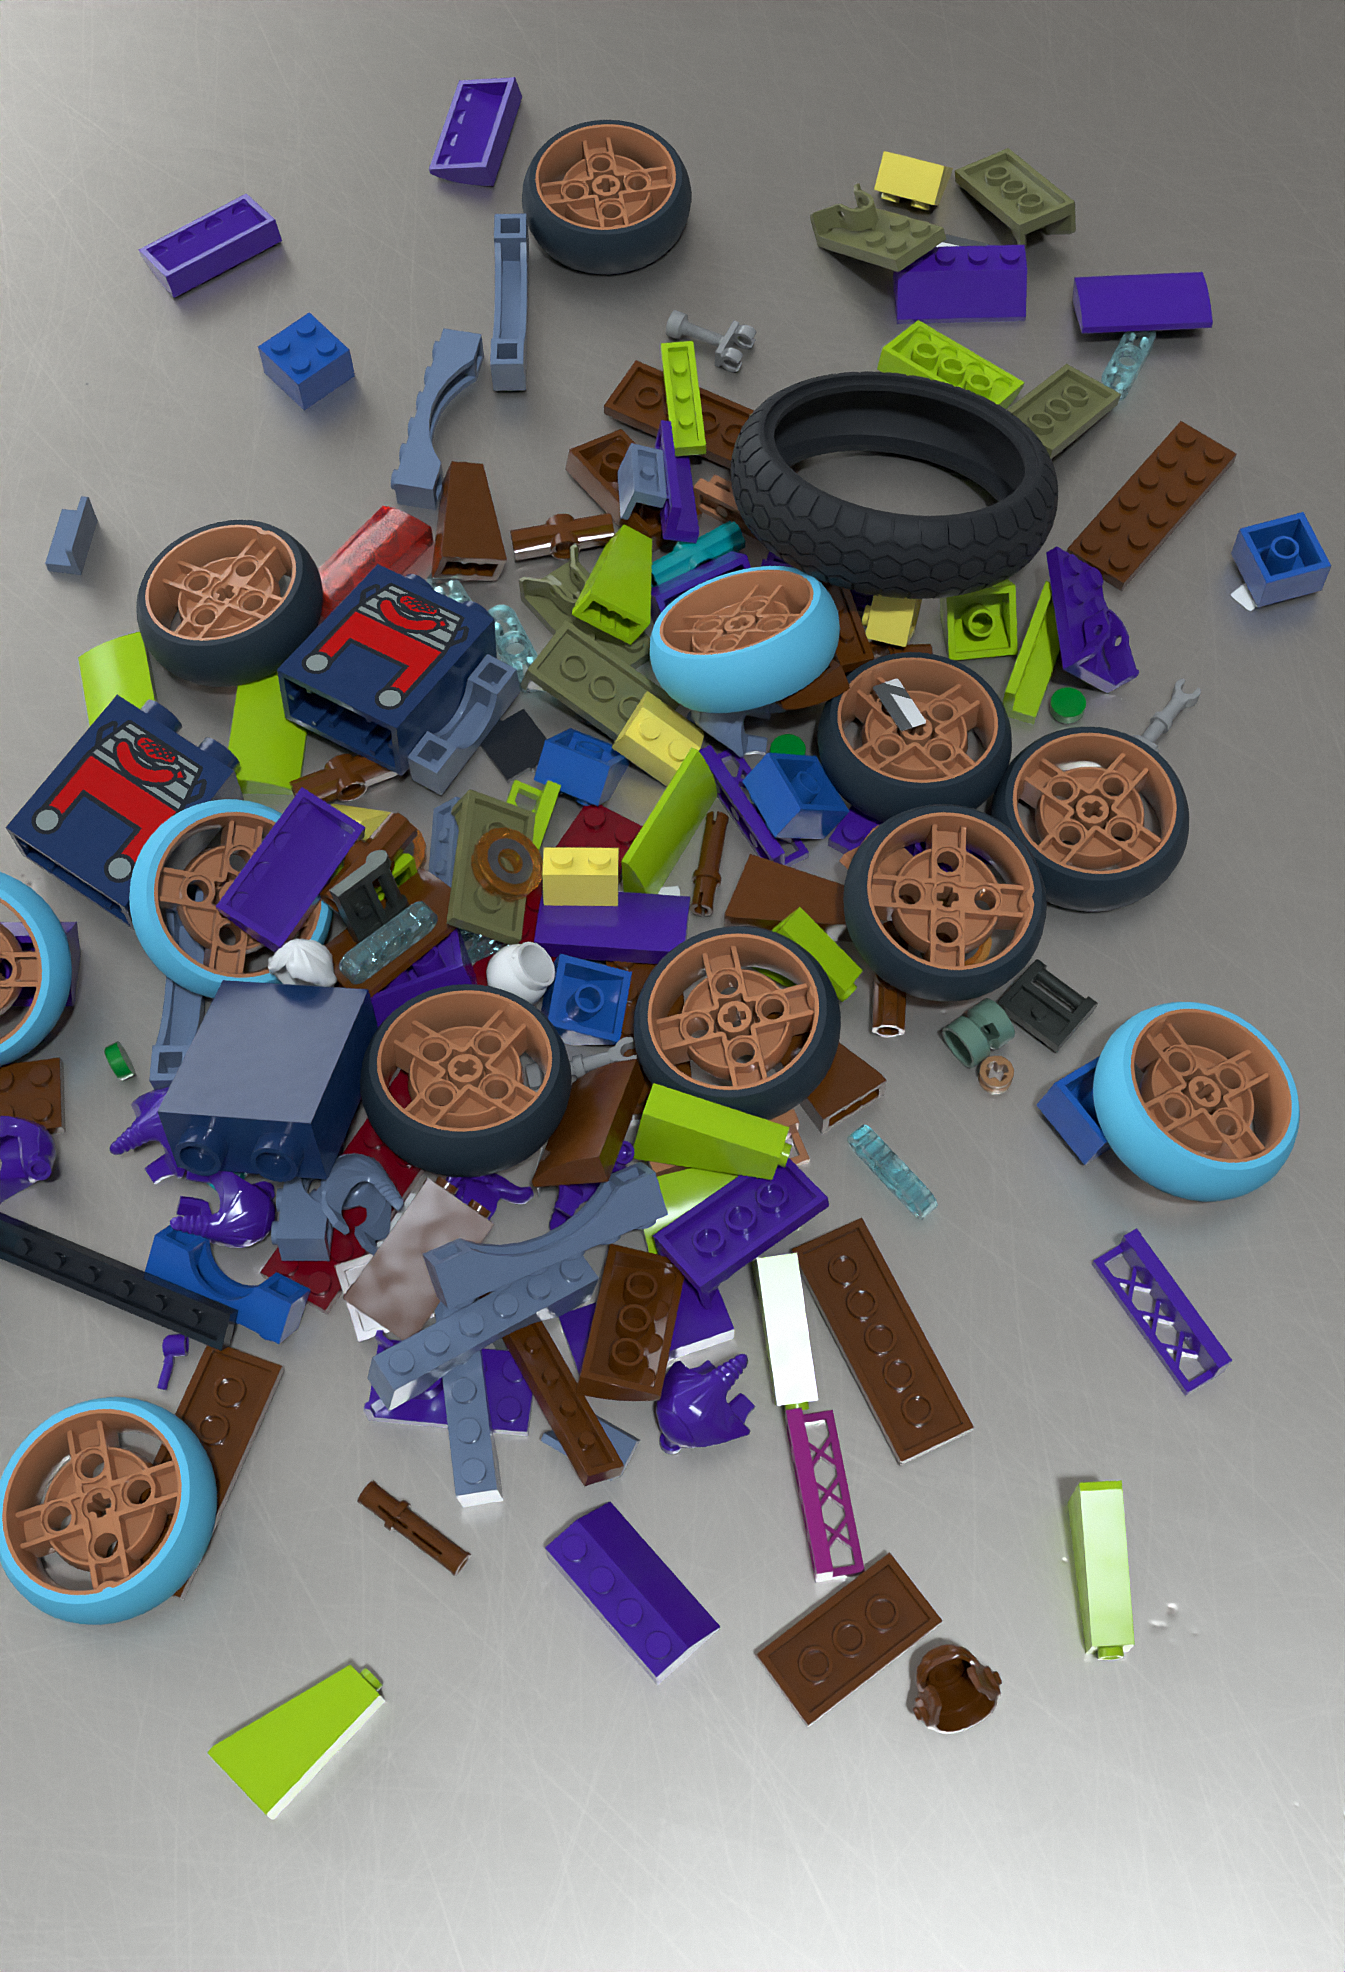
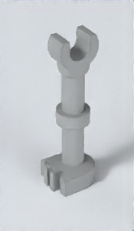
M1183 678L1176 682L1172 692V699L1162 712H1156L1150 719L1151 725L1141 736L1133 735V737L1146 743L1158 753L1160 750L1157 749L1158 745L1154 743L1161 733H1167L1173 726L1172 720L1184 708L1194 706L1201 694V689L1199 688L1192 694L1184 693L1182 689L1186 680Z
M633 1037L620 1039L614 1047L602 1053L583 1057L582 1054L572 1056V1061H570L572 1076L576 1075L577 1078H580L598 1067L623 1060L637 1059L640 1065L637 1055L623 1056L627 1050L635 1048ZM534 1062L526 1065L530 1089L538 1092L543 1083L544 1075L538 1064Z

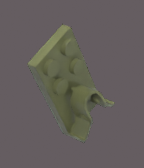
M1009 148L954 170L955 182L1011 228V233L1017 240V245H1025V250L1027 234L1037 229L1045 235H1070L1075 233V201Z
M860 183L853 186L857 203L856 208L852 209L843 204H834L810 214L818 247L897 272L946 240L943 227L876 208L873 197L861 190Z
M1065 364L1007 410L1019 418L1037 435L1052 460L1054 456L1116 407L1121 394L1074 367Z
M576 544L572 545L569 549L570 561L544 578L522 577L519 579L521 601L553 636L565 620H567L635 670L650 660V637L644 631L630 645L572 615V609L590 576V573L579 562L578 546Z
M565 620L529 666L521 682V687L525 691L527 688L548 692L614 740L617 739L647 691L674 710L680 704L672 699L661 687L567 620Z
M469 789L453 806L451 814L456 818L459 832L446 924L514 945L519 943L522 937L528 879L523 883L512 884L497 877L488 862V850L496 840L508 838L523 845L531 856L536 813ZM507 848L499 852L498 862L503 870L511 874L521 871L523 861L515 850Z

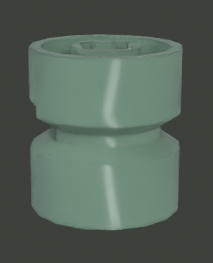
M985 998L967 1011V1017L960 1016L945 1026L942 1034L952 1054L963 1065L973 1068L990 1056V1048L997 1050L1012 1040L1015 1036V1030L1005 1011L993 1000Z

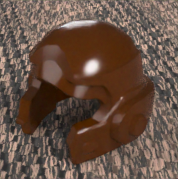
M954 1644L941 1645L926 1653L917 1667L915 1675L918 1697L914 1699L915 1707L913 1712L916 1719L922 1721L928 1729L944 1734L964 1731L981 1723L993 1713L997 1706V1700L1001 1696L1000 1685L1002 1680L997 1671H992L989 1666L984 1667L968 1649Z

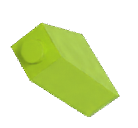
M801 907L771 930L791 939L811 953L827 973L840 1002L845 1001L857 989L854 982L863 970ZM751 967L786 987L796 986L794 982L774 971Z

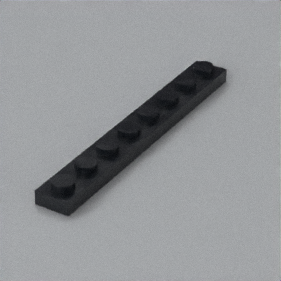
M0 1212V1259L222 1351L229 1347L238 1310Z

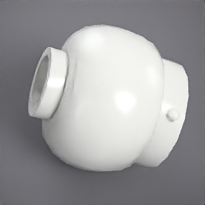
M525 942L523 944L505 946L496 952L488 963L486 970L487 985L508 991L531 1004H535L545 994L547 987L554 981V964L546 950L537 943Z

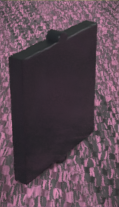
M522 709L504 720L499 719L480 744V747L507 783L528 771H536L544 742L547 738L528 713Z

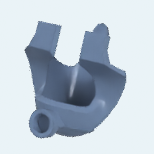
M774 702L762 707L731 713H705L691 710L687 714L686 719L729 747L741 758L750 754L765 755L768 740L766 737L745 733V716L770 720L771 713H782L786 710Z
M357 1153L344 1154L337 1157L328 1179H321L320 1187L318 1189L314 1188L309 1193L313 1199L321 1202V1209L332 1226L344 1235L350 1231L341 1215V1211L356 1207L366 1208V1220L355 1227L354 1235L362 1248L372 1255L378 1250L376 1242L385 1239L389 1234L391 1207L393 1206L400 1212L404 1205L403 1198L382 1165L373 1157Z

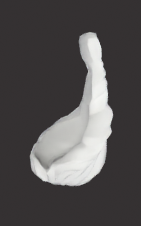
M303 938L290 940L278 949L274 956L268 959L269 973L275 975L283 984L334 987L337 982V977L334 974L332 954L326 946L317 941Z

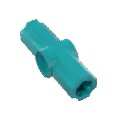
M728 521L698 537L697 543L679 541L672 552L652 562L651 588L731 551L738 552L746 548V540L742 535L740 527L735 521Z

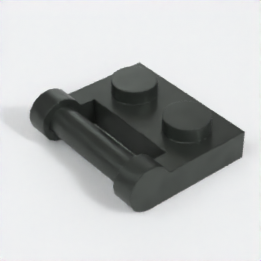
M383 850L371 852L367 856L364 865L329 890L353 941L361 948L365 947L410 911L408 899L400 893L391 873L389 856ZM375 879H378L387 899L385 908H383L372 884Z
M1036 959L998 1001V1005L1005 1011L1008 1017L1057 1052L1078 1027L1090 1017L1096 1009L1098 1002L1089 996L1084 998L1046 970V964ZM1036 981L1039 982L1041 985H1043L1049 991L1054 993L1068 1005L1073 1007L1075 1011L1071 1013L1069 1010L1064 1008L1050 996H1048L1035 985H1033V983H1035Z

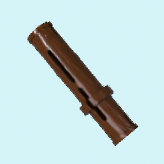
M714 811L706 814L698 869L693 872L692 876L695 886L690 911L698 916H702L703 907L705 908V916L713 913L716 888L721 885L719 869L729 817L717 811L716 821L713 820Z
M374 1480L359 1495L357 1503L362 1504L385 1522L384 1527L390 1532L394 1530L399 1532L421 1551L450 1571L453 1576H457L471 1557L469 1552L463 1550L438 1529L413 1512L410 1503L406 1500L400 1502Z

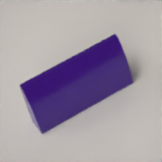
M515 77L459 80L429 167L430 174L461 184L494 186L522 99V94Z
M246 193L138 250L155 277L170 295L175 298L281 242L282 238L276 220Z
M1203 272L1074 277L1072 303L1082 333L1212 328L1211 303Z
M301 787L218 902L216 909L251 937L273 952H276L285 943L292 940L320 901V893L344 867V860L350 848L357 841L363 840L365 827Z
M542 891L534 943L544 948L550 957H558L560 954L579 959L658 964L669 951L687 940L690 896L618 892V906H549L543 903Z
M684 1276L668 1361L734 1339V1326L719 1289H717L711 1301L712 1308L707 1310L701 1304L696 1288ZM596 1302L571 1310L558 1317L578 1377L580 1376Z

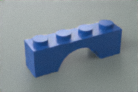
M171 1224L155 1234L145 1272L238 1310L236 1324H241L258 1333L261 1338L277 1344L283 1342L299 1328L311 1290L278 1272L259 1285L238 1283L225 1275L216 1264L211 1252L209 1239L188 1234L187 1232L176 1231L172 1229Z

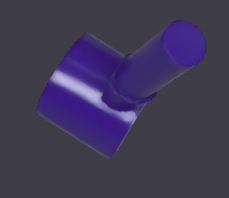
M171 1334L163 1340L164 1364L157 1385L158 1389L167 1390L175 1364V1357L188 1356L189 1338L182 1334Z

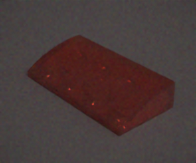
M382 506L318 568L323 589L321 616L326 619L377 564L403 575L434 544L431 526L406 512Z

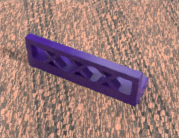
M661 420L654 448L663 450L667 499L663 507H659L663 539L697 543L699 525L689 455L675 456L671 421Z
M711 745L699 750L713 774L717 788V798L758 857L789 867L809 857V851L800 838L774 837L759 816L761 813L758 807L750 803L740 787L746 788L742 782V775L746 777L752 770L743 757L740 758L730 748L719 754L714 751ZM733 759L739 768L737 777H733L724 763ZM777 841L791 843L796 852L785 857V852Z
M1137 1228L1124 1235L1117 1247L1093 1260L1092 1266L1185 1396L1225 1372L1233 1360ZM1123 1256L1132 1269L1130 1280L1114 1277L1106 1265ZM1136 1276L1139 1278L1141 1283L1135 1282ZM1122 1287L1128 1288L1127 1294L1125 1293ZM1134 1290L1151 1295L1155 1301L1153 1313L1138 1310L1132 1302ZM1159 1309L1162 1310L1165 1316L1159 1315ZM1145 1320L1152 1321V1322H1151V1327L1148 1325V1323H1147ZM1157 1322L1174 1327L1178 1333L1177 1346L1160 1342L1155 1335ZM1183 1341L1185 1342V1344L1187 1345V1347H1188L1189 1349L1182 1348V1347H1183ZM1169 1353L1175 1354L1174 1360L1172 1359ZM1181 1356L1197 1359L1205 1373L1189 1382L1179 1368Z

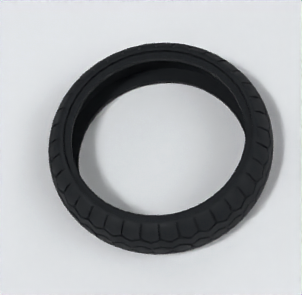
M864 371L860 373L828 374L795 383L776 392L757 407L743 425L736 440L731 460V486L738 511L753 535L768 550L789 565L818 580L844 589L876 596L881 595L882 597L902 599L906 597L907 599L953 597L983 590L1010 578L1025 567L1042 548L1054 524L1058 506V481L1053 462L1041 440L1019 418L995 402L964 388L954 387L952 384L930 380L929 378L914 375L907 376L900 373ZM879 451L896 453L927 460L952 469L979 484L998 503L976 511L952 515L922 516L891 513L863 507L830 495L804 480L790 466L807 458L834 452Z

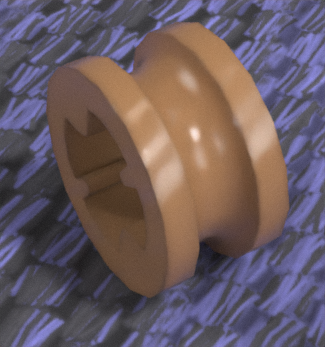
M994 1055L988 1057L980 1066L978 1073L979 1084L984 1091L990 1094L1004 1093L1012 1083L1014 1068L1012 1063L1002 1056ZM993 1068L996 1073L1003 1071L1002 1080L999 1081L996 1077L989 1078L990 1069Z

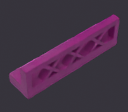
M802 1408L786 1410L785 1426L815 1583L860 1575L865 1569L833 1410L803 1415ZM826 1422L829 1437L822 1448L818 1449L808 1442L806 1425ZM829 1446H831L833 1458L825 1454ZM811 1452H812L814 1455H816L815 1458L813 1459V1461H812V1457H811ZM820 1459L835 1468L837 1477L828 1490L816 1482L814 1468ZM837 1486H839L841 1499L833 1494ZM819 1493L824 1495L821 1501L819 1498ZM828 1499L841 1507L844 1512L845 1518L837 1530L824 1523L822 1508ZM845 1526L847 1527L849 1539L841 1535ZM826 1533L832 1536L829 1541L827 1540ZM836 1540L851 1549L854 1565L833 1568L830 1548Z

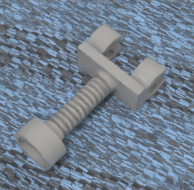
M677 310L671 313L666 326V335L679 340L683 335H687L718 347L715 352V366H722L729 372H737L743 363L740 362L743 354L739 350L732 348L733 344L736 343L743 349H750L756 341L754 336L757 333L751 326L739 325V322L734 320L725 336H722L719 333L716 334V332L688 322V315Z

